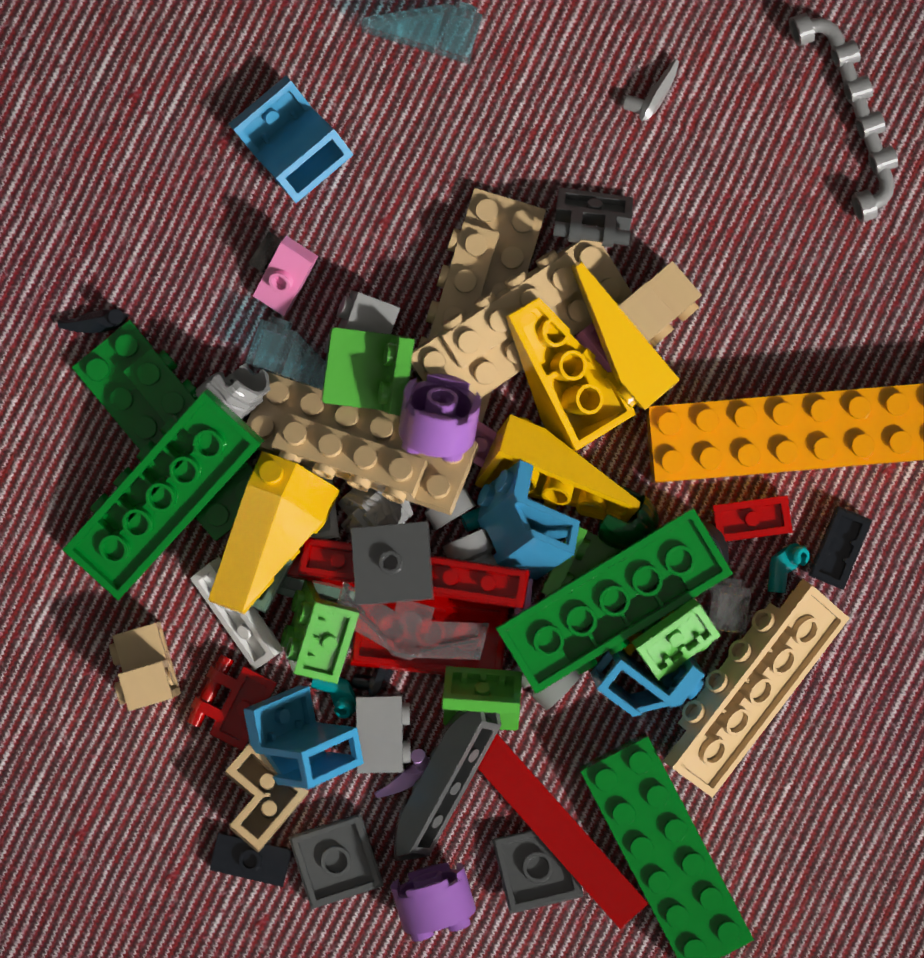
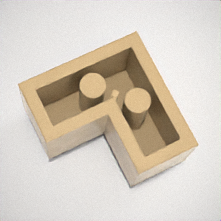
M672 261L650 281L643 284L622 302L619 307L646 340L655 347L674 330L670 325L673 320L678 317L684 322L700 308L695 301L702 294Z
M161 622L112 635L114 643L109 644L110 654L114 665H121L122 673L118 674L119 682L115 683V690L120 704H126L128 711L169 700L181 694Z
M249 743L225 771L227 777L252 797V800L230 824L229 828L259 853L308 795L309 791L302 788L278 785L273 779V776L277 775L275 769L266 756L255 753Z

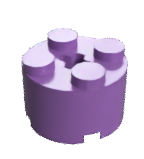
M429 374L426 381L416 383L417 378L411 380L404 389L399 422L402 448L411 454L421 453L427 456L441 457L447 462L461 460L463 453L468 451L475 441L481 405L479 393L476 392V395H474L469 390L470 384L465 380L446 374Z
M449 863L423 867L408 873V882L400 885L399 879H397L390 886L403 931L411 935L412 941L428 939L434 935V931L448 928L449 931L462 930L471 924L469 917L476 911L462 863H457L456 869H450Z

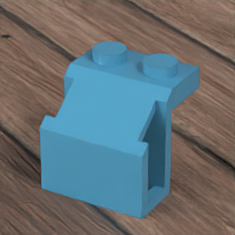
M284 76L229 123V126L250 152L272 174L274 180L295 203L299 202L354 155L334 128L310 106L287 76Z
M519 460L508 470H503L499 477L490 484H485L482 487L477 500L478 505H480L478 523L481 529L484 528L489 534L497 552L493 556L498 565L529 570V578L537 581L574 555L580 521L528 499L533 465ZM565 537H567L566 544L561 542Z
M623 650L612 655L607 651L590 672L596 689L633 717L643 715V712L667 706H680L686 698L693 699L701 690L704 684L702 678L705 676L696 659L691 657L682 663L676 671L657 680L652 672L627 655ZM613 659L615 665L611 668L607 675H605L604 673H602V671ZM623 670L648 690L630 694L615 683L614 679Z
M298 685L243 709L250 745L255 753L266 756L277 772L273 779L278 785L311 789L364 764L357 727L316 722L309 686ZM349 740L351 755L324 751L343 741Z

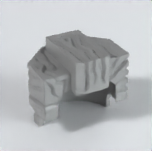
M245 363L227 377L224 376L223 372L211 375L196 389V395L199 397L208 388L243 420L256 406L263 402V396L270 391L269 375L264 369L254 374Z
M353 488L337 503L348 516L341 524V527L345 528V532L349 533V537H351V528L404 524L413 515L410 502L405 500L403 504L395 503L386 499L382 495L383 492L369 488L367 492Z

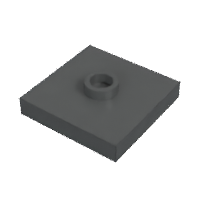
M428 522L351 528L356 605L434 599Z
M361 813L288 837L311 909L384 886Z
M533 830L492 839L509 914L584 896L579 882Z

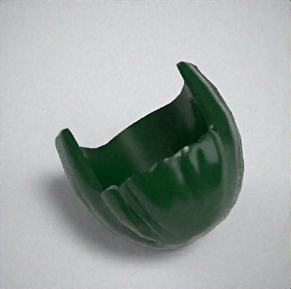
M619 485L641 502L640 507L628 522L607 514L604 520H600L598 537L608 546L623 550L656 530L659 524V514L647 496Z

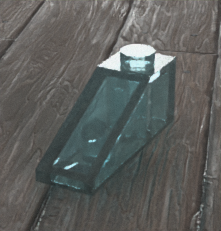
M456 2L455 6L446 3L364 17L361 27L363 33L470 65L483 22V14L477 13L478 8L468 3Z
M271 316L270 322L261 319L245 361L247 365L261 370L264 369L266 372L322 390L326 362L296 331L291 330L292 323Z

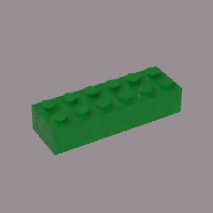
M646 733L578 767L677 958H721L754 941Z

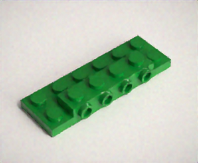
M131 320L127 321L72 367L140 451L151 440L157 444L164 437V434L159 431L174 414L181 418L198 399L196 395L197 388L188 378L182 382L173 372L178 365L164 349L158 353ZM248 461L237 470L195 516L215 542L232 529L247 483L254 470Z
M208 388L181 418L174 414L159 431L164 434V437L157 444L151 440L136 456L141 461L133 471L127 467L114 480L113 484L117 489L110 497L103 493L90 507L94 515L62 549L118 601L265 441Z
M690 508L495 628L532 689L537 694L573 671H576L578 675L588 671L597 664L595 658L604 652L609 651L612 655L624 649L630 644L629 637L640 630L642 633H645L661 621L660 618L672 611H676L692 598L731 576L733 572L695 509Z

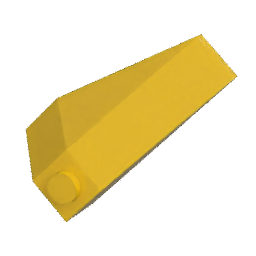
M576 262L571 266V269L613 376L621 386L617 393L630 408L637 405L639 408L646 410L680 379L582 262Z
M535 298L506 315L540 418L545 428L574 451H577L636 415L634 408H630L617 393L621 386L615 380L613 373L607 372L595 359L596 356L589 348H584L570 334V329L540 298Z
M512 414L509 415L498 430L485 458L483 467L480 469L475 481V485L482 488L485 484H490L499 477L503 470H508L519 460L533 465L528 497L544 500V506L556 509L557 505H568L576 507L577 512L583 516L604 520L606 515L609 514L628 522L637 512L641 503L547 429L533 424L527 418L516 417Z
M262 451L247 483L208 600L245 614L274 582V576L289 560L292 561L300 553V547L313 533L317 534L325 525L340 492L339 489L298 463Z

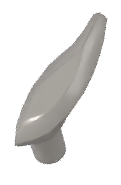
M675 59L668 66L658 82L650 88L645 100L627 95L623 109L640 114L639 118L642 122L650 118L665 99L675 78L679 61Z

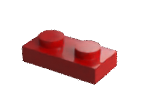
M788 495L711 505L714 526L723 534L726 542L793 533Z

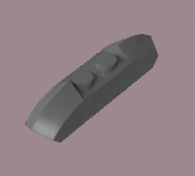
M459 710L447 723L441 733V742L431 752L430 762L422 776L413 785L412 795L409 799L405 798L400 809L394 833L395 861L430 856L501 727L499 713Z

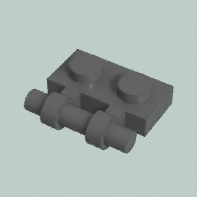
M559 187L553 236L566 237L568 242L579 243L580 239L602 242V246L612 248L614 244L629 246L633 197Z

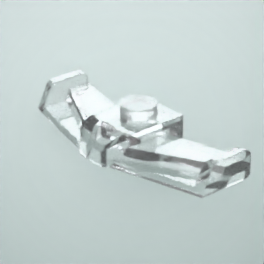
M344 581L337 601L338 604L357 608L359 616L354 630L388 649L392 656L410 661L414 658L480 660L490 623L434 622L431 620L435 608L413 601L396 602L394 610L383 604L358 606L356 605L355 588Z

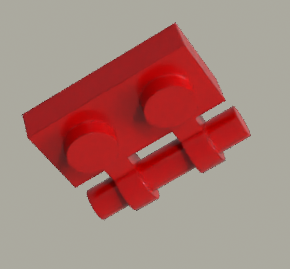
M221 654L215 666H210L206 674L208 680L200 696L194 697L190 705L193 709L187 722L200 728L207 715L216 720L209 734L243 751L249 741L243 709L270 698L278 682L247 666H243L238 678H235L228 674L234 660ZM223 685L231 689V692L221 709L215 706L213 701Z

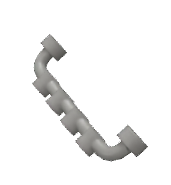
M807 13L790 17V31L798 46L813 42L815 40V33L824 34L830 42L832 60L841 73L846 99L852 104L858 133L865 141L869 152L868 160L873 173L877 175L880 185L878 192L874 195L868 189L853 194L851 197L852 206L857 219L861 223L875 219L878 216V209L885 206L893 195L895 185L891 169L898 167V158L892 146L883 148L878 134L886 131L885 121L881 112L875 111L871 113L866 99L873 96L871 81L866 75L859 78L857 76L854 63L861 60L859 47L854 40L845 42L839 27L830 20L824 18L810 19Z

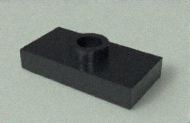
M835 506L807 575L844 590L872 520L842 507Z
M219 831L209 870L283 887L292 848L266 843L258 853L239 836Z

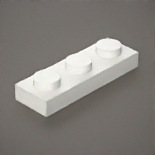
M218 557L190 579L255 671L284 649L254 607L251 606L245 614H242L208 600L221 563V559Z

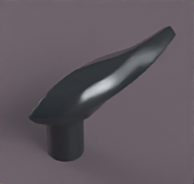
M118 309L96 310L85 313L77 318L58 320V328L82 333H100L121 326L127 320L129 314Z
M375 668L372 676L356 673L352 680L353 688L368 690L369 696H375L389 682L394 670Z

